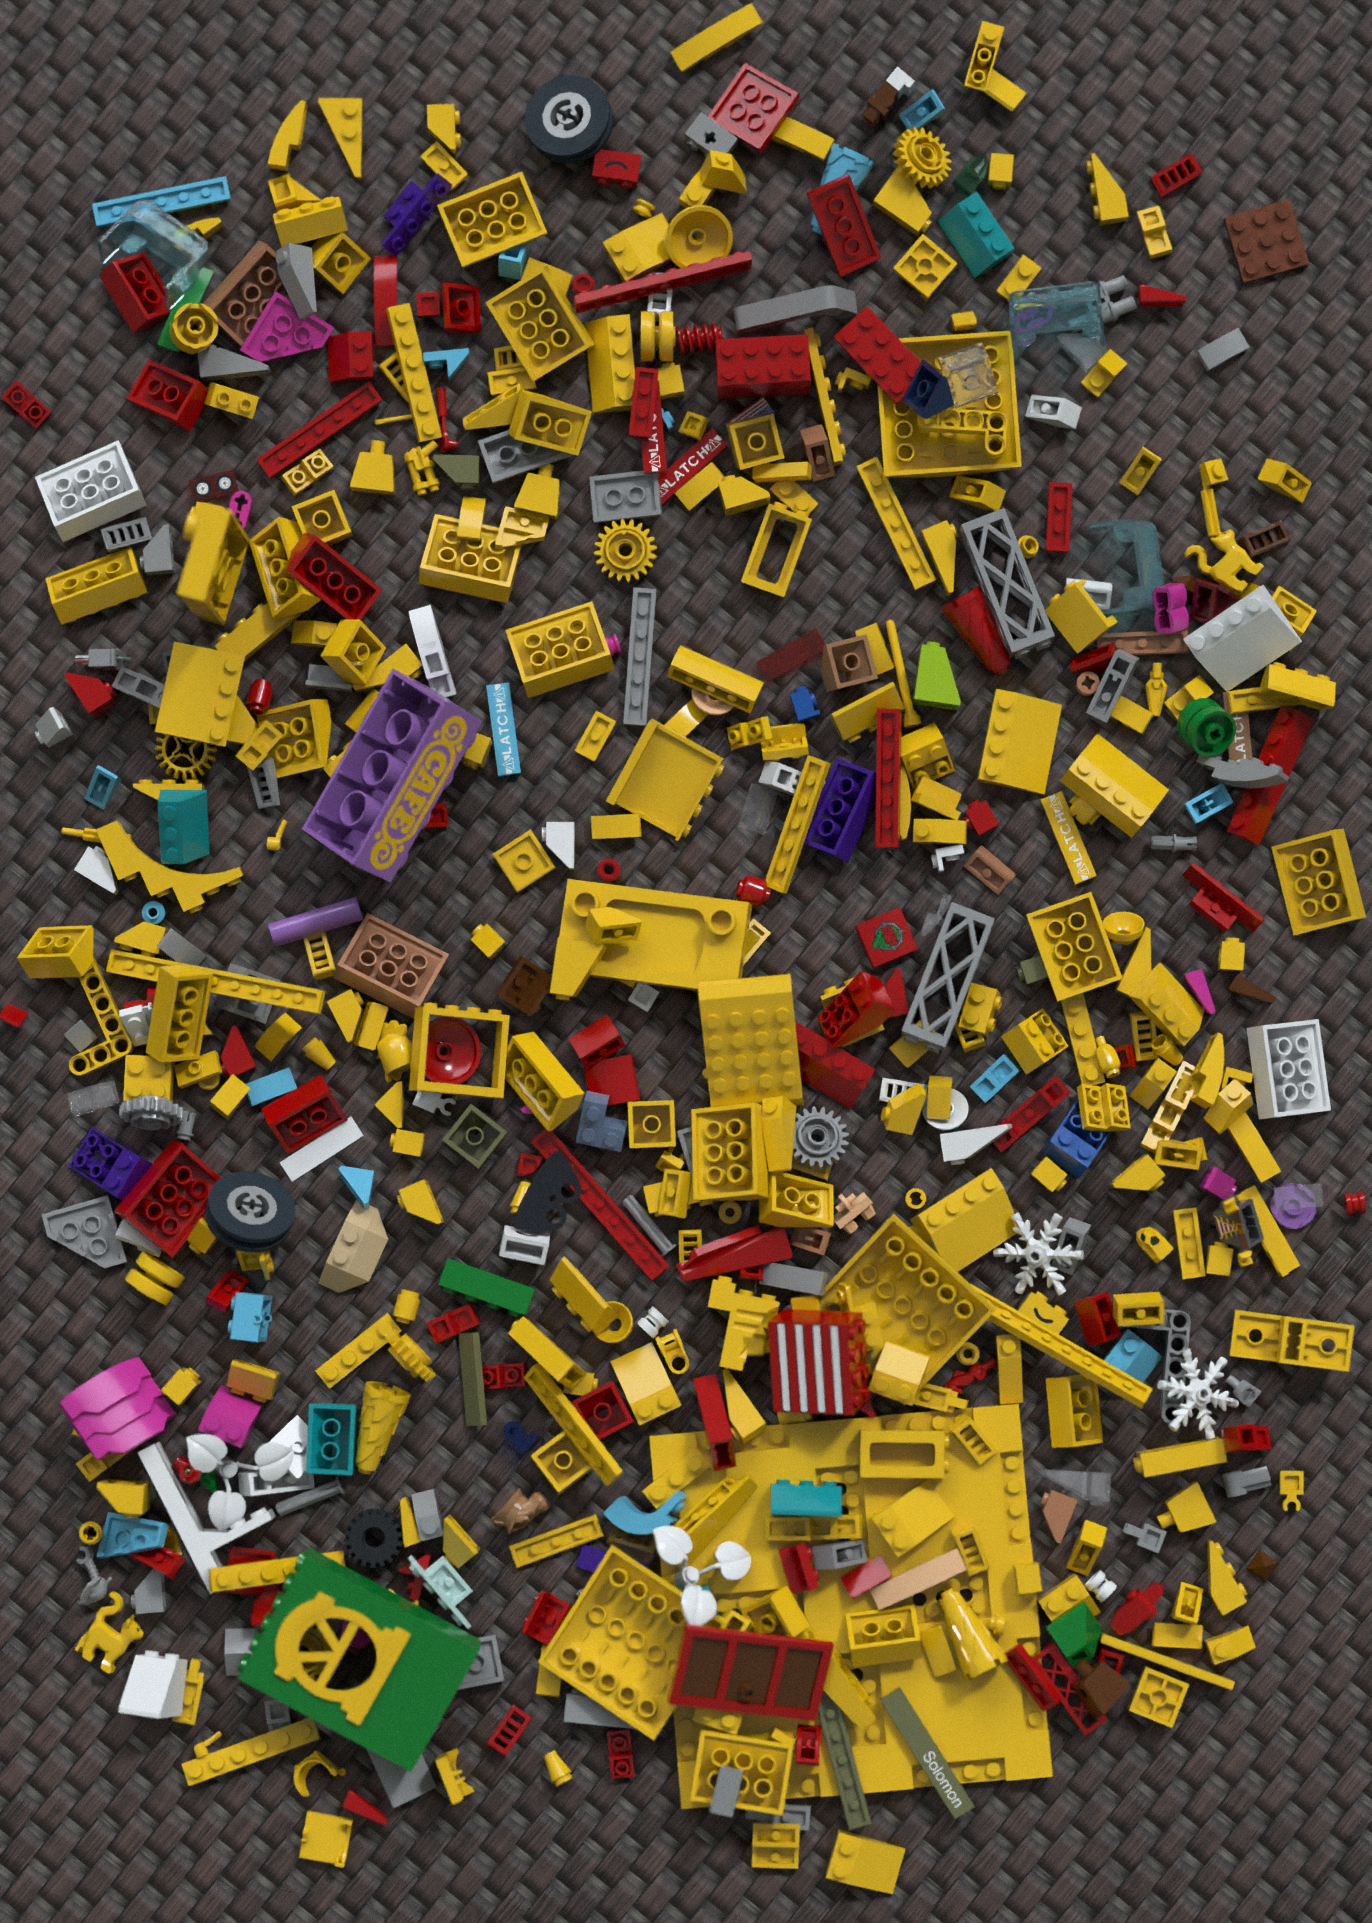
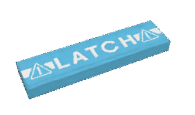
M509 682L486 685L498 777L521 774Z

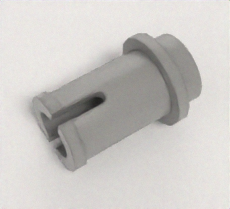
M184 1111L182 1124H179V1129L175 1132L177 1139L190 1141L191 1137L194 1136L192 1130L196 1113Z

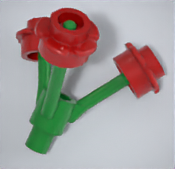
M179 1455L171 1466L175 1469L173 1474H179L182 1482L190 1484L200 1481L203 1487L208 1489L211 1494L219 1491L216 1485L217 1481L214 1478L215 1470L210 1472H201L200 1469L198 1471L195 1470L190 1464L187 1455L184 1457Z

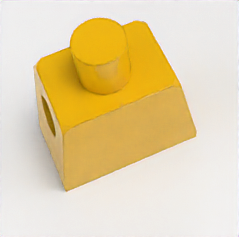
M372 440L370 452L359 453L350 483L352 491L395 495L394 461L392 455L384 454L385 442Z
M547 464L539 467L538 475L533 473L527 474L516 499L515 509L550 516L551 519H558L560 481L551 478L553 465Z
M1197 1481L1191 1482L1167 1499L1165 1504L1168 1512L1157 1516L1162 1529L1175 1524L1179 1532L1216 1523Z

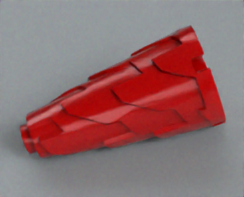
M980 585L941 608L943 614L948 617L960 636L967 641L989 672H996L999 676L1010 669L1008 665L1011 658L1004 646L1001 634L995 624L996 620Z

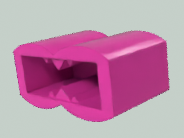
M1168 583L1154 588L1152 599L1156 609L1154 622L1157 632L1172 634L1187 629L1189 616L1185 607L1187 592L1184 584Z

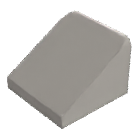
M83 1020L78 1021L64 1034L80 1053L98 1038Z

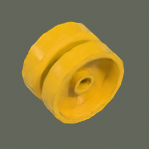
M641 311V362H653L655 359V348H659V359L661 362H673V347H675L673 311H661L659 326H655V314L653 311Z
M142 1251L136 1263L146 1273L137 1269H130L125 1280L145 1296L167 1306L174 1295L164 1284L173 1288H179L185 1277L167 1264Z

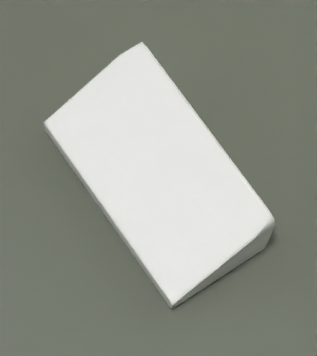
M1067 578V579H1066V585H1068V584H1069L1070 582H1072L1073 580H1075L1076 583L1079 582V581H1081V580H1080V579ZM1085 580L1086 584L1082 586L1100 610L1109 611L1112 584Z

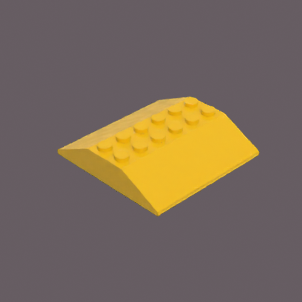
M1012 331L898 338L920 362L922 359L926 360L947 377L954 405L949 407V409L997 411L1003 413L1007 418L1006 446L999 458L992 459L986 456L984 452V435L922 431L916 423L918 413L902 400L896 405L877 385L884 477L931 478L974 475L1021 468ZM941 415L937 416L936 425H939ZM947 416L944 418V423L947 426H953L956 424V419L953 416ZM971 417L967 419V424L974 428L979 425V421ZM924 418L922 420H925V424H929L931 419ZM992 419L990 425L994 429H999L1002 427V422L999 419ZM993 441L988 444L991 451L997 452L1001 449L998 442Z
M895 1214L872 1235L826 1285L824 1296L818 1295L821 1311H843L842 1304L837 1299L838 1283L843 1282L850 1286L853 1306L870 1301L875 1302L883 1347L867 1351L865 1359L866 1365L869 1367V1373L873 1376L886 1341L930 1356L920 1389L996 1311V1308Z
M611 1545L538 1663L652 1740H655L678 1706L668 1704L667 1699L685 1624L688 1625L681 1605V1595L683 1592ZM715 1614L711 1620L701 1626L726 1629L729 1622Z

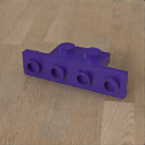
M438 173L424 190L411 181L383 216L394 228L381 245L394 256L398 255L451 189L452 184Z

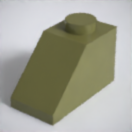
M433 455L434 463L456 486H461L462 490H474V486L480 487L479 456Z

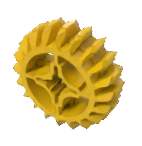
M163 734L165 735L164 739L157 737L156 740L162 743V746H155V750L162 751V753L156 755V759H164L159 766L161 768L169 766L166 769L168 775L175 770V779H178L181 773L183 780L188 779V773L191 774L192 779H196V771L203 776L205 772L201 768L205 766L210 770L211 766L207 761L216 760L210 753H216L217 748L210 747L211 744L204 743V753L200 761H198L195 751L202 742L184 740L183 738ZM174 737L177 743V748L174 752H172V755L169 756L168 746L171 739ZM180 740L187 746H189V744L191 745L189 751L190 755L192 756V759L186 753H183V755L181 754V752L183 751V745L181 744ZM186 758L193 766L183 768L174 765L173 762Z

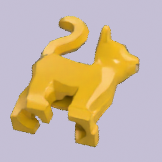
M1230 529L1220 533L1216 538H1211L1216 548L1225 552V556L1212 567L1207 565V554L1204 548L1199 545H1192L1185 550V558H1189L1193 554L1198 556V568L1203 574L1209 576L1221 587L1237 596H1240L1242 591L1248 586L1245 580L1240 581L1237 579L1236 575L1243 568L1249 573L1258 575L1264 568V565L1261 563L1255 564L1247 552L1236 544L1235 533Z
M116 1592L109 1593V1597L114 1601V1605L99 1609L89 1631L81 1637L75 1648L77 1652H82V1657L89 1662L94 1659V1651L97 1647L105 1651L106 1654L100 1669L108 1674L114 1672L116 1669L114 1662L126 1652L130 1642L141 1639L144 1635L140 1624L134 1620L135 1615L133 1614L123 1623L120 1633L104 1621L105 1616L115 1615L122 1610L123 1598Z

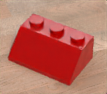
M145 252L112 261L99 274L100 279L133 333L149 329L169 317L175 302Z
M322 1075L261 1109L269 1127L287 1154L348 1120Z

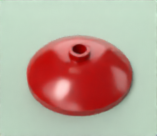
M439 1017L430 1021L428 1026L425 1077L429 1081L437 1083L460 1084L466 1081L475 1072L480 1062L481 1045L478 1035L467 1022L459 1018ZM441 1047L445 1049L444 1055L440 1054Z

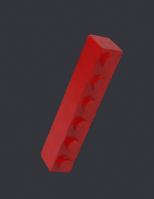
M1281 705L1258 759L1263 761V765L1269 766L1270 763L1283 768L1282 772L1289 777L1314 720L1297 709ZM1287 782L1270 787L1245 788L1227 832L1242 841L1259 846Z

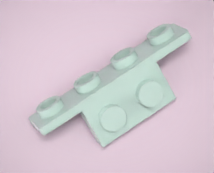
M412 1555L409 1556L408 1559L412 1563L409 1568L417 1577L423 1576L426 1580L423 1584L431 1594L436 1592L440 1596L437 1600L445 1610L450 1608L454 1614L451 1617L459 1626L464 1624L467 1629L472 1627L456 1607L459 1602L472 1592V1589L445 1557L442 1556L428 1569L424 1570Z

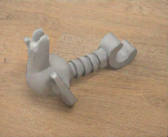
M81 1546L79 1550L84 1551L86 1556L84 1559H77V1562L85 1564L92 1580L87 1583L80 1596L81 1600L77 1601V1603L89 1605L105 1597L112 1577H109L107 1580L100 1577L99 1573H97L96 1565H94L93 1549Z

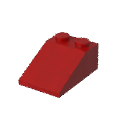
M148 360L126 399L167 422L190 432L205 406L204 402L208 388L196 379Z

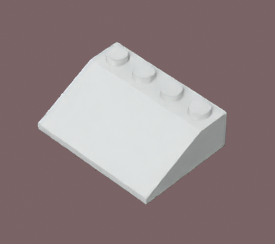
M119 440L35 477L54 527L63 542L147 506Z
M1264 585L1183 639L1196 659L1226 692L1302 642Z
M1319 1019L1247 1028L1259 1119L1331 1110Z

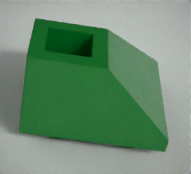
M1084 1601L1046 1627L1072 1667L1081 1659L1087 1662L1094 1657L1102 1631L1101 1626Z

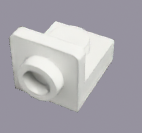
M963 844L935 849V854L931 855L933 869L937 868L938 873L944 871L942 858H946V862L959 860V855L964 854Z

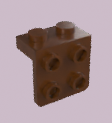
M520 955L495 994L527 1015L532 1016L540 1009L541 1001L545 995L550 993L552 975Z

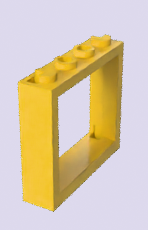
M424 1003V1007H415L409 1090L484 1098H503L510 1015H502V1010L488 1009V1013H482L480 1008L467 1007L466 1011H462L456 1005H445V1009L437 1008L435 1003ZM429 1015L496 1022L491 1088L424 1081Z

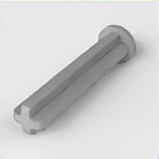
M632 1195L623 1200L622 1203L663 1253L662 1257L677 1246L676 1244H671Z
M337 1476L334 1481L276 1503V1509L278 1514L282 1516L338 1493L345 1494L340 1478Z

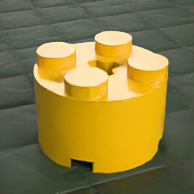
M201 303L183 305L176 312L169 326L172 342L177 348L188 354L200 353L206 350L218 333L216 314L210 307ZM196 325L198 329L192 331L190 327Z

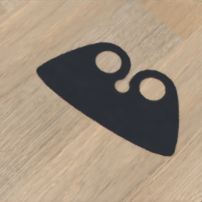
M556 1151L550 1155L532 1180L515 1216L514 1227L516 1229L552 1231L564 1225L567 1213L562 1205L551 1203L549 1200L550 1196L556 1195L559 1201L569 1204L575 1202L580 1197L582 1191L578 1177L560 1152ZM568 1183L572 1184L576 1189L575 1195L571 1198H566L561 1193L562 1186ZM551 1209H557L561 1213V1220L556 1224L550 1223L547 1219V1213Z

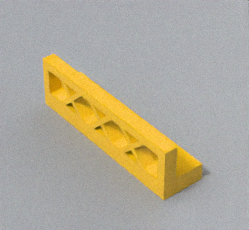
M1253 1185L1237 1194V1201L1253 1199L1264 1238L1260 1244L1279 1277H1284L1289 1274L1288 1272L1301 1266L1256 1186Z

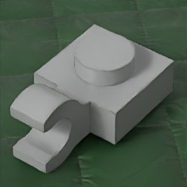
M1125 1523L1123 1532L1138 1538L1136 1545L1159 1553L1167 1532L1147 1523L1143 1524L1142 1529Z

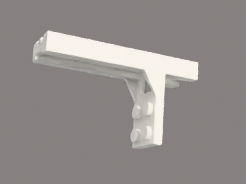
M155 1443L138 1452V1455L211 1594L213 1592H210L207 1568L223 1566L215 1549L272 1520L276 1515L272 1508L267 1511L264 1507L250 1515L251 1520L246 1522L245 1518L230 1525L231 1530L204 1528L176 1473L173 1474L174 1469L171 1467L172 1465L161 1443Z

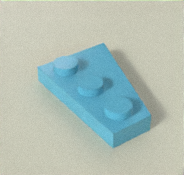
M108 1512L96 1557L103 1559L162 1548L169 1524L142 1518H127L122 1514Z

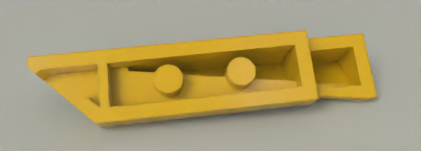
M745 1476L741 1480H734L731 1477L723 1478L673 1525V1527L685 1531L692 1542V1550L686 1554L688 1561L685 1567L690 1566L757 1489L758 1486L749 1476Z
M810 1626L795 1636L796 1638L818 1640ZM834 1646L823 1690L859 1729H863L876 1720V1717L868 1707L871 1704L870 1697Z

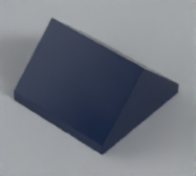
M922 359L902 401L922 418L928 419L953 406L954 401L947 377L926 360Z

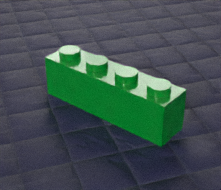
M447 1258L438 1284L443 1286L442 1291L453 1295H455L456 1291L464 1293V1299L476 1303L478 1299L486 1301L485 1306L499 1310L501 1306L508 1309L507 1314L519 1318L521 1314L527 1315L535 1292V1288Z

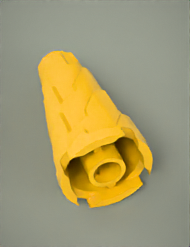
M367 1381L365 1384L355 1464L358 1467L357 1471L361 1473L371 1474V1471H376L382 1456L387 1451L392 1435L396 1432L400 1418L409 1403L410 1393L393 1385L390 1388L386 1387L387 1383Z
M953 1588L940 1594L942 1599L939 1601L945 1614L951 1640L966 1681L968 1682L978 1675L981 1676L1007 1662L1006 1654L995 1642L970 1606L967 1605L959 1591L954 1592Z

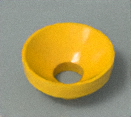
M1115 912L1106 916L1103 920L1106 934L1115 944L1129 945L1144 932V920L1134 913Z
M610 1301L607 1304L619 1316L616 1319H620L621 1328L618 1331H611L608 1325L598 1335L594 1331L593 1333L601 1341L614 1344L622 1342L630 1335L633 1328V1317L625 1305Z

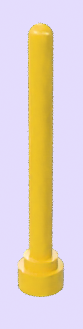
M888 620L886 622V629L905 708L904 718L902 719L903 727L912 728L922 724L921 718L913 708L895 623L893 620Z

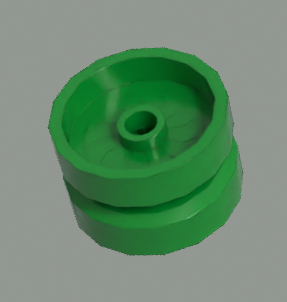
M1199 698L1190 702L1179 714L1176 724L1177 733L1181 740L1203 757H1213L1224 752L1231 745L1236 734V722L1232 715L1210 698Z

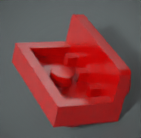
M797 1543L778 1550L792 1594L818 1588L817 1583L820 1582L817 1570L812 1568L810 1560L813 1559L809 1546L806 1547L805 1543Z
M541 1591L534 1599L533 1608L525 1618L521 1632L548 1646L573 1605L552 1593Z

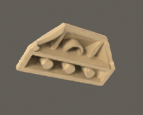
M356 1199L330 1252L318 1284L340 1293L370 1281L388 1242V1236L377 1208L370 1205L369 1209L365 1211Z

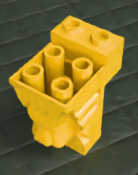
M719 1275L718 1280L713 1279L708 1307L730 1311L719 1366L742 1371L746 1356H763L765 1353L770 1352L768 1321L777 1315L780 1302L775 1301L776 1296L762 1294L761 1298L754 1297L753 1292L739 1289V1293H735L736 1283H732V1278Z

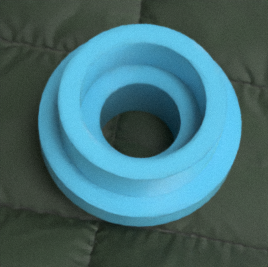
M156 901L146 903L142 909L143 919L151 924L160 923L165 917L163 905ZM152 908L157 910L155 917L149 915V911Z

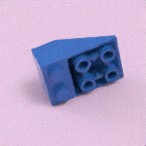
M1077 1098L1041 1153L1079 1179L1087 1170L1111 1131L1082 1130L1079 1100Z

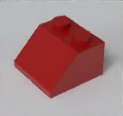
M372 331L346 332L328 337L329 383L375 381Z
M68 672L64 674L88 713L94 718L118 704L115 700V697L118 695L108 682L103 683L97 678Z
M613 1380L571 1402L599 1440L634 1422Z

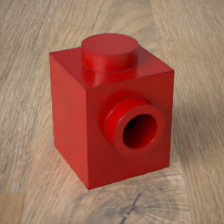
M976 800L967 805L969 810L965 811L966 817L963 820L967 821V828L969 830L973 829L977 837L998 827L999 823L986 800L982 803L980 800Z

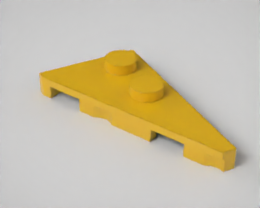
M318 98L319 105L355 178L362 179V98Z

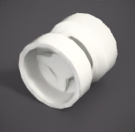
M653 1306L648 1311V1315L637 1322L652 1338L658 1334V1330L661 1327H665L669 1323ZM649 1320H651L656 1326L654 1327V1326L649 1322Z
M1098 1570L1084 1585L1089 1591H1093L1096 1594V1598L1100 1602L1109 1597L1117 1587L1112 1581H1108L1105 1578V1574L1101 1570Z

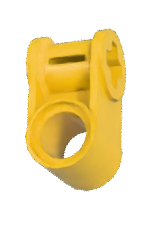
M677 1329L661 1338L655 1337L669 1369L675 1374L685 1373L689 1368V1360ZM675 1340L674 1342L665 1345V1343ZM677 1357L683 1358L686 1363L684 1369L680 1371L675 1370L672 1366L673 1360Z

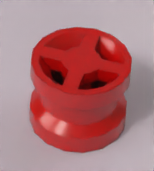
M1358 1191L1352 1195L1350 1193L1343 1194L1344 1208L1347 1216H1352L1353 1213L1357 1212L1366 1214V1202L1363 1191Z

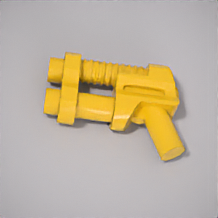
M431 440L422 450L418 446L404 454V460L409 467L410 476L413 481L412 487L418 496L427 494V488L430 489V492L439 490L438 485H440V481L434 474V462L428 458V455L438 447L434 440ZM424 470L426 482L421 481L418 472Z

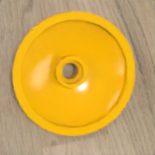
M706 205L691 206L679 212L670 222L665 236L667 253L679 268H685L692 263L701 264L709 262L715 257H727L733 242V232L727 218L719 210ZM695 231L699 232L697 237H692Z

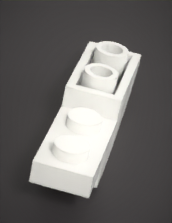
M431 605L408 611L430 688L444 697L457 694Z

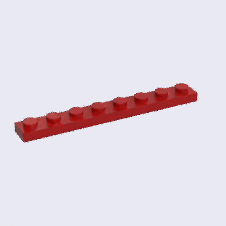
M739 251L728 257L712 258L709 262L701 264L692 263L685 268H672L665 273L657 275L648 274L642 279H629L618 285H605L598 290L582 291L574 296V308L577 314L752 269V256L750 251Z
M545 1128L531 1141L546 1160L556 1151L565 1157L581 1184L582 1192L579 1198L651 1280L655 1279L669 1266L552 1131L548 1132ZM568 1183L571 1189L576 1193L575 1187L572 1184Z

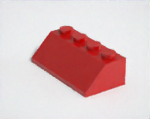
M304 533L291 551L287 572L345 619L361 620L382 591L379 586L315 534Z
M796 1021L801 1080L851 1110L875 1069L840 1047L832 1049L828 1040Z

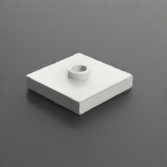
M298 1415L270 1441L293 1449V1461L287 1472L295 1480L306 1472L308 1426Z

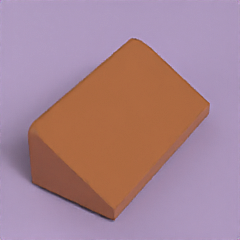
M982 845L964 864L967 870L997 895L1004 890L1016 875Z

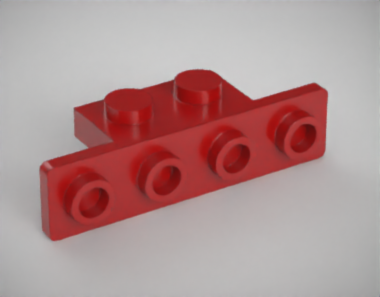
M1192 863L1183 873L1186 879L1200 889L1188 905L1225 933L1236 918L1252 931H1256L1264 922V918L1257 911L1247 906L1238 896L1232 894L1222 883L1213 879L1203 868L1195 863Z

